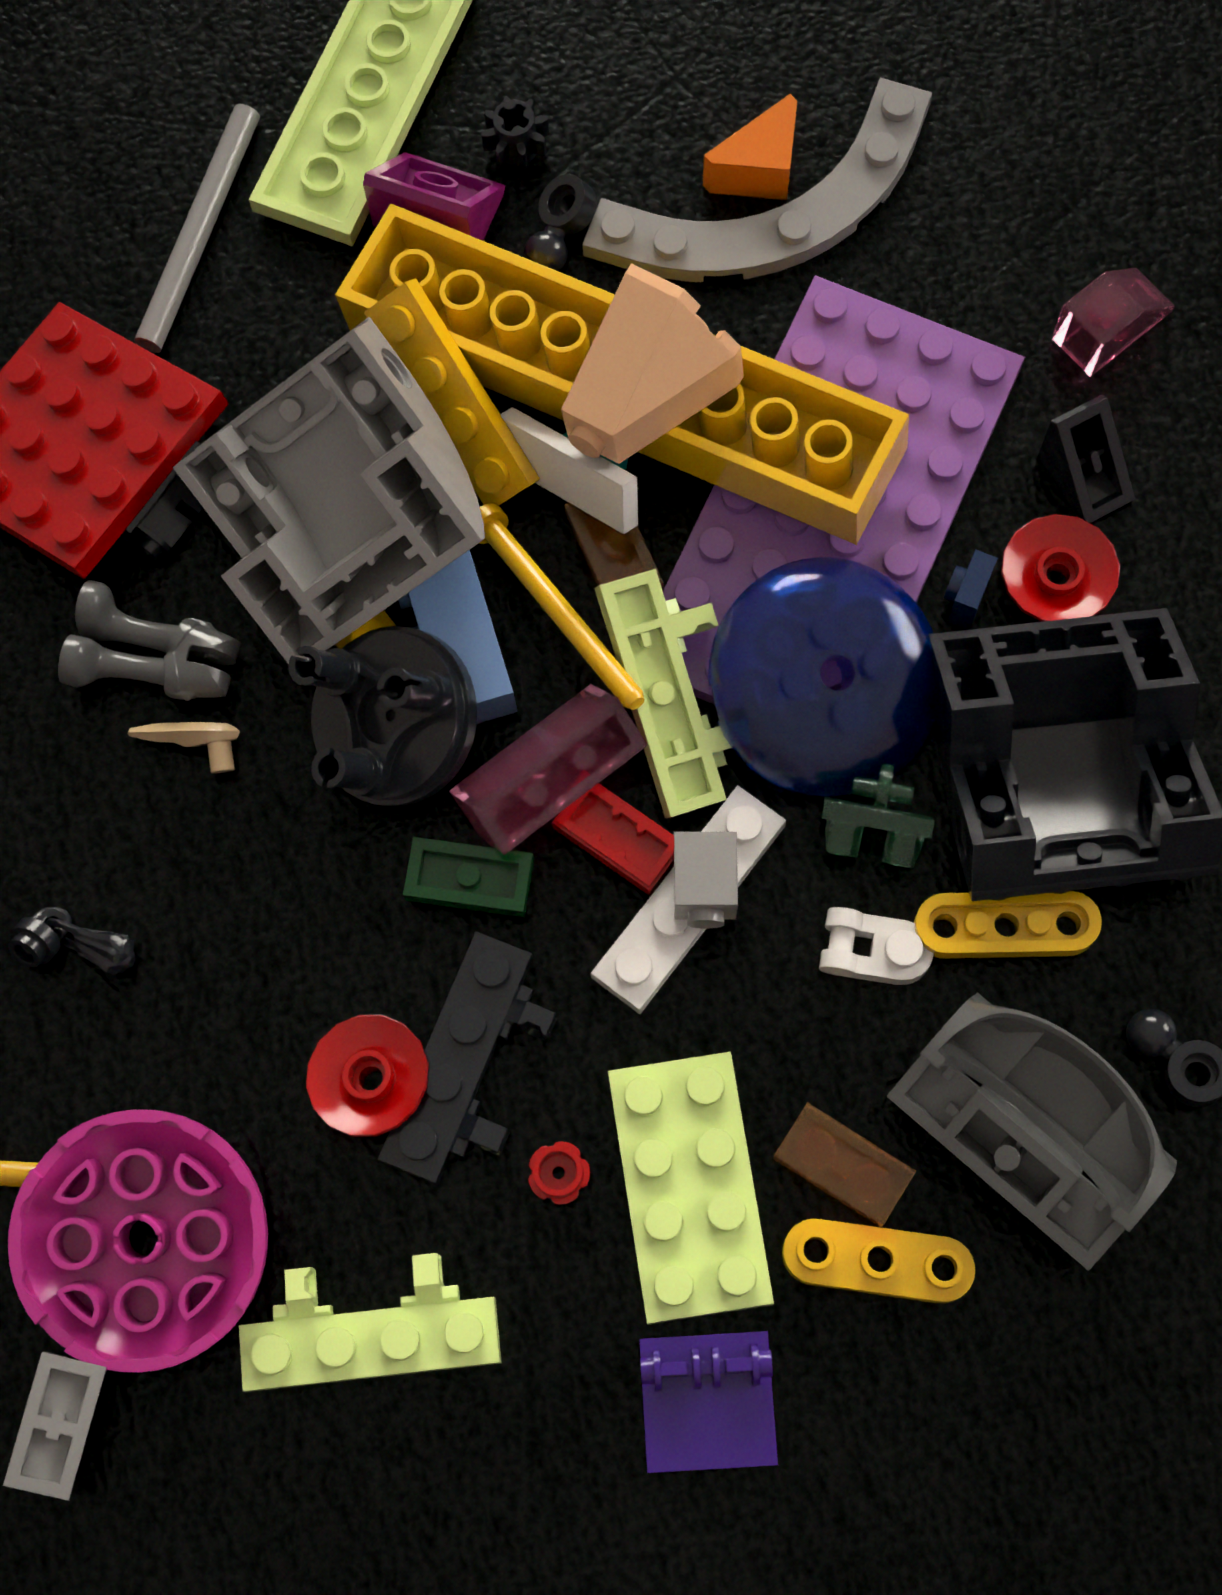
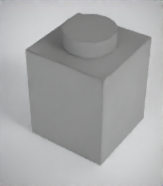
M674 832V919H687L689 927L701 929L722 927L725 924L724 919H736L738 908L737 832Z

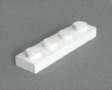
M737 785L701 832H737L739 887L784 829L786 820ZM674 867L591 972L593 980L639 1014L642 1013L706 930L689 927L687 919H674Z

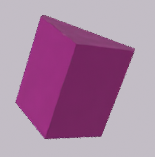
M406 152L366 172L363 181L373 227H377L389 205L394 204L482 241L503 198L506 186Z

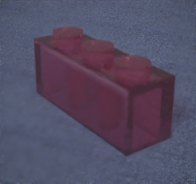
M590 684L449 790V792L479 836L505 855L645 748L647 743L618 697Z

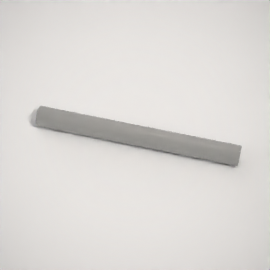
M236 104L135 336V343L150 352H161L259 122L260 115L250 106L244 104Z

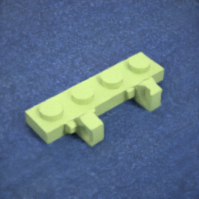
M656 569L597 586L594 589L616 660L643 691L644 703L638 709L632 710L665 818L674 817L727 800L717 767L727 765L723 750L754 741L747 718L714 728L710 727L707 714L703 716L700 714L682 653L687 651L684 637L719 626L712 603L680 612L676 598L665 601Z
M430 1253L412 1256L415 1296L400 1297L401 1307L334 1315L333 1306H318L316 1270L313 1267L285 1270L286 1304L273 1305L274 1321L239 1325L242 1389L244 1392L500 1364L501 1352L496 1298L486 1297L460 1300L458 1285L444 1286L441 1255Z

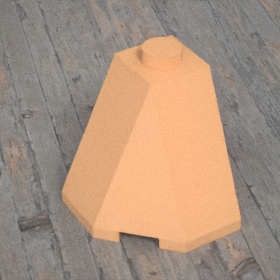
M632 263L622 278L561 409L568 439L577 450L592 458H598L602 455L618 464L737 387L744 377L741 346L725 330L718 331L716 336L709 331L707 324L696 314L701 305L685 289Z

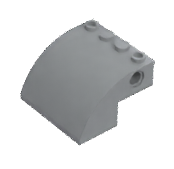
M370 317L349 331L173 466V469L242 558L221 577L288 664L292 655L304 659L308 658L300 656L295 651L299 647L310 646L322 651L328 650L485 538L484 523L478 499L468 472L452 439L414 377Z

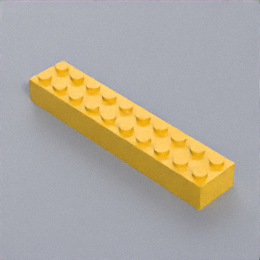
M390 204L335 294L349 329L352 330L367 319L364 311L404 282L416 278L483 387L563 420L562 406L615 294ZM741 346L744 377L739 385L638 451L643 455L857 545L908 448L909 414Z

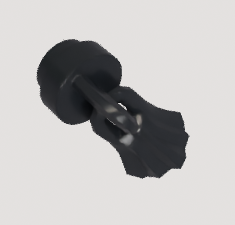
M45 907L37 911L32 917L22 918L10 932L11 941L8 943V949L11 955L19 963L30 968H35L39 964L49 963L59 952L61 945L76 951L79 956L89 960L101 970L110 974H122L130 967H133L135 962L133 952L134 940H130L128 935L91 930L71 924L72 918L69 913L59 907ZM55 916V917H58L59 919H54V918H49V917ZM67 932L72 933L74 941L64 937Z

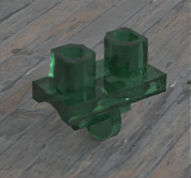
M881 764L878 780L854 776L851 794L874 798L873 806L825 797L822 818L827 819L825 828L826 852L858 858L863 827L887 830L881 862L913 869L922 849L924 838H932L935 820H932V817L886 808L888 801L911 805L914 787L891 783L894 766Z

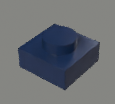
M975 549L968 569L956 566L944 595V599L954 602L947 621L948 623L970 630L993 573L997 557Z

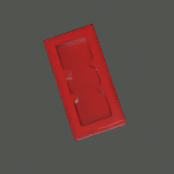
M589 776L585 778L552 822L553 829L649 896L652 895L674 865V835Z

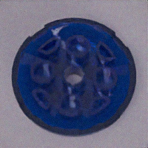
M814 557L797 560L775 568L755 580L733 601L723 616L712 643L709 657L708 681L709 686H712L714 704L720 719L717 722L732 749L753 771L773 784L792 792L828 797L858 793L877 786L897 774L915 757L934 726L936 720V691L929 634H934L921 608L899 584L876 569L859 562L841 558ZM825 660L836 661V665L841 671L842 687L836 691L828 688L822 681L820 669Z

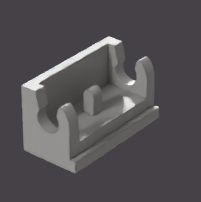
M50 1352L41 1353L3 1486L69 1501L107 1367Z

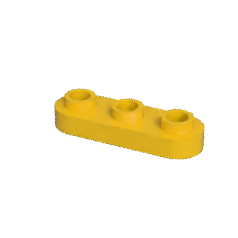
M1069 891L1062 894L1044 893L1009 897L999 901H971L969 893H941L928 898L920 906L914 923L915 932L920 937L923 946L934 953V957L937 958L1074 956L1087 950L1100 933L1102 919L1094 901L1077 891ZM1060 917L1070 918L1076 925V934H1062L1056 926V920ZM1001 918L1010 920L1015 926V934L1009 937L1000 935L995 929V921ZM937 920L949 921L954 927V935L949 938L938 936L933 929V923Z
M807 1219L798 1223L789 1231L782 1248L783 1262L791 1276L801 1283L812 1286L932 1303H949L967 1293L975 1278V1263L969 1250L961 1242L945 1236L823 1219ZM817 1239L825 1244L827 1257L824 1261L813 1263L805 1257L803 1248L807 1241ZM881 1248L889 1254L891 1264L887 1271L877 1272L869 1266L867 1257L870 1250ZM945 1257L952 1262L954 1275L951 1280L941 1281L934 1276L932 1263L935 1258Z

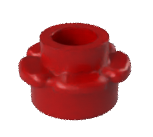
M560 1141L556 1142L553 1146L540 1147L532 1155L529 1162V1167L532 1170V1174L529 1176V1184L532 1191L539 1198H550L553 1203L558 1205L568 1204L577 1199L580 1188L586 1187L590 1179L588 1162L581 1159L580 1150L568 1142ZM557 1167H561L565 1171V1175L561 1179H556L553 1176V1170Z

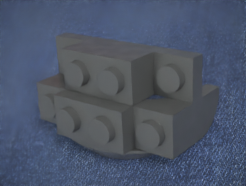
M979 993L969 998L958 1009L887 1095L891 1101L1088 1271L1125 1229L1128 1232L1131 1231L1161 1195L1175 1174L1177 1160L1163 1149L1153 1122L1144 1105L1128 1083L1105 1059L1063 1028L1023 1011L992 1005ZM968 1076L972 1077L973 1079H975L983 1085L979 1087ZM1082 1171H1084L1092 1179V1181L1097 1185V1187L1081 1174Z

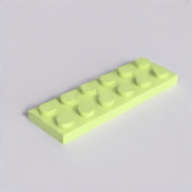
M349 0L249 198L252 211L353 247L369 214L363 187L364 175L366 172L398 155L473 0Z

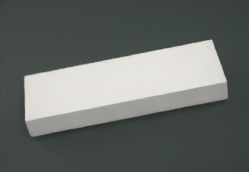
M513 407L500 414L538 474L540 480L535 482L536 484L622 534L638 526L636 476L601 456L592 458L581 453L570 443L567 437Z

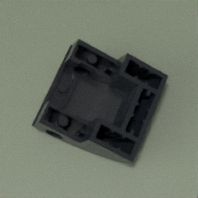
M1167 608L929 634L932 700L941 773L954 840L971 901H999L1009 897L1044 893L1062 894L1071 890L1107 886L1125 887L1134 883L1171 879L1187 880L1192 877L1216 875L1219 873L1218 865L1222 844V808L1193 742L1200 682Z

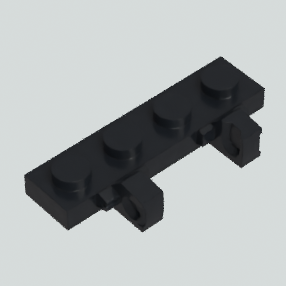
M475 932L424 1050L429 1063L427 1089L417 1110L398 1128L390 1130L378 1157L381 1163L438 1186L451 1153L464 1158L469 1145H473L501 1156L510 1131L501 1125L476 1116L481 1103L475 1100V1096L499 1039L507 1041L513 1028L548 1042L557 1021L555 1012L530 1002L534 991L523 985L534 959L532 953Z

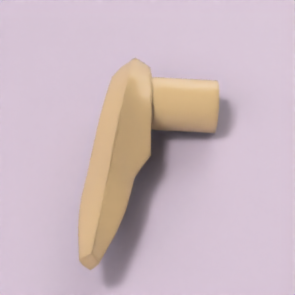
M156 723L133 727L128 731L129 736L148 741L173 742L184 747L207 745L211 773H224L235 770L231 741L237 739L240 731L228 723Z

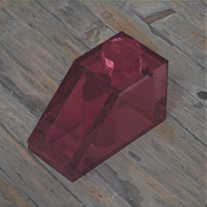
M1137 268L1105 271L1063 305L1052 339L1091 377L1170 314L1175 305Z

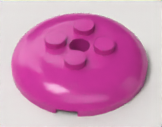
M126 1110L102 1115L80 1124L60 1137L58 1142L43 1156L36 1167L29 1171L23 1181L14 1203L8 1231V1256L13 1283L22 1305L34 1324L39 1323L51 1338L65 1348L64 1352L83 1362L107 1367L106 1370L119 1372H148L172 1367L192 1359L222 1339L239 1321L254 1298L262 1278L268 1249V1226L263 1199L251 1171L240 1155L227 1141L201 1123L185 1116L158 1110ZM138 1220L148 1223L155 1231V1235H158V1242H156L154 1250L148 1256L137 1253L130 1244V1230Z

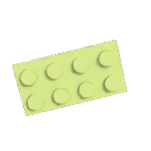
M731 1052L608 1071L647 1325L773 1305L774 1300Z

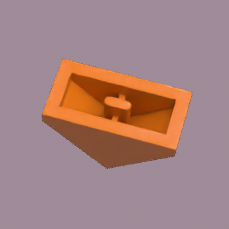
M791 94L704 154L703 186L709 193L787 200L797 100Z

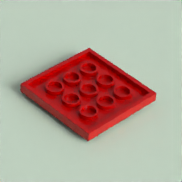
M59 302L0 371V528L77 576L85 579L173 470V466L182 459L196 441L200 440L229 404L217 388Z

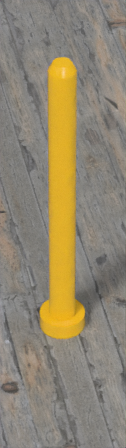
M496 503L480 506L485 538L480 544L489 543L619 702L625 708L631 710L638 709L644 703L643 691L508 531L509 519L506 513Z

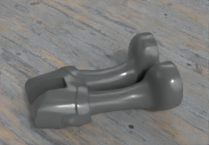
M91 580L84 582L77 598L75 610L76 626L81 636L69 635L62 646L59 657L58 676L62 684L78 688L86 686L99 678L114 677L164 686L165 695L173 699L189 701L195 698L226 697L231 681L230 675L205 664L189 662L188 659L193 658L222 666L234 665L240 650V641L217 631L210 622L194 618L184 619L180 625H172L131 617L116 607L113 593L106 584ZM95 641L134 644L166 652L167 654L164 658L138 656L104 648Z

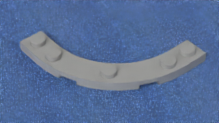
M880 77L856 140L840 163L821 182L800 197L761 214L723 221H691L653 214L601 198L582 244L583 256L624 269H628L632 263L663 279L688 282H704V276L742 274L743 279H750L779 272L806 262L829 250L857 230V224L879 202L883 203L891 194L903 175L913 153L930 106L932 92Z

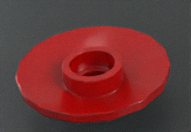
M1053 514L1033 519L1014 533L1003 553L1001 575L1008 596L1019 609L1036 620L1044 622L1090 617L1104 610L1118 588L1120 564L1113 544L1098 527L1079 517ZM1059 571L1064 574L1067 582L1062 585L1055 584L1048 579L1047 573Z
M358 1015L336 1024L319 1040L308 1062L306 1088L313 1109L331 1128L352 1137L378 1136L398 1128L417 1110L427 1089L429 1063L421 1041L404 1023L384 1015ZM374 1071L382 1072L383 1078L380 1086L374 1090H366L364 1081L367 1075Z

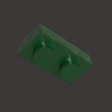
M413 837L403 897L405 901L525 918L534 856L533 853Z

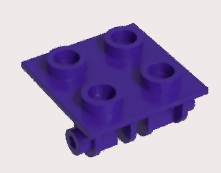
M768 1331L640 1339L647 1473L778 1465L771 1379L773 1377L771 1350H769Z

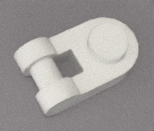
M833 907L827 910L825 928L831 932L828 949H823L821 952L820 971L837 976L894 985L911 984L919 980L928 971L934 953L923 946L920 937L915 932V923L907 920L863 914L860 911L849 908ZM855 936L872 939L870 957L853 953Z

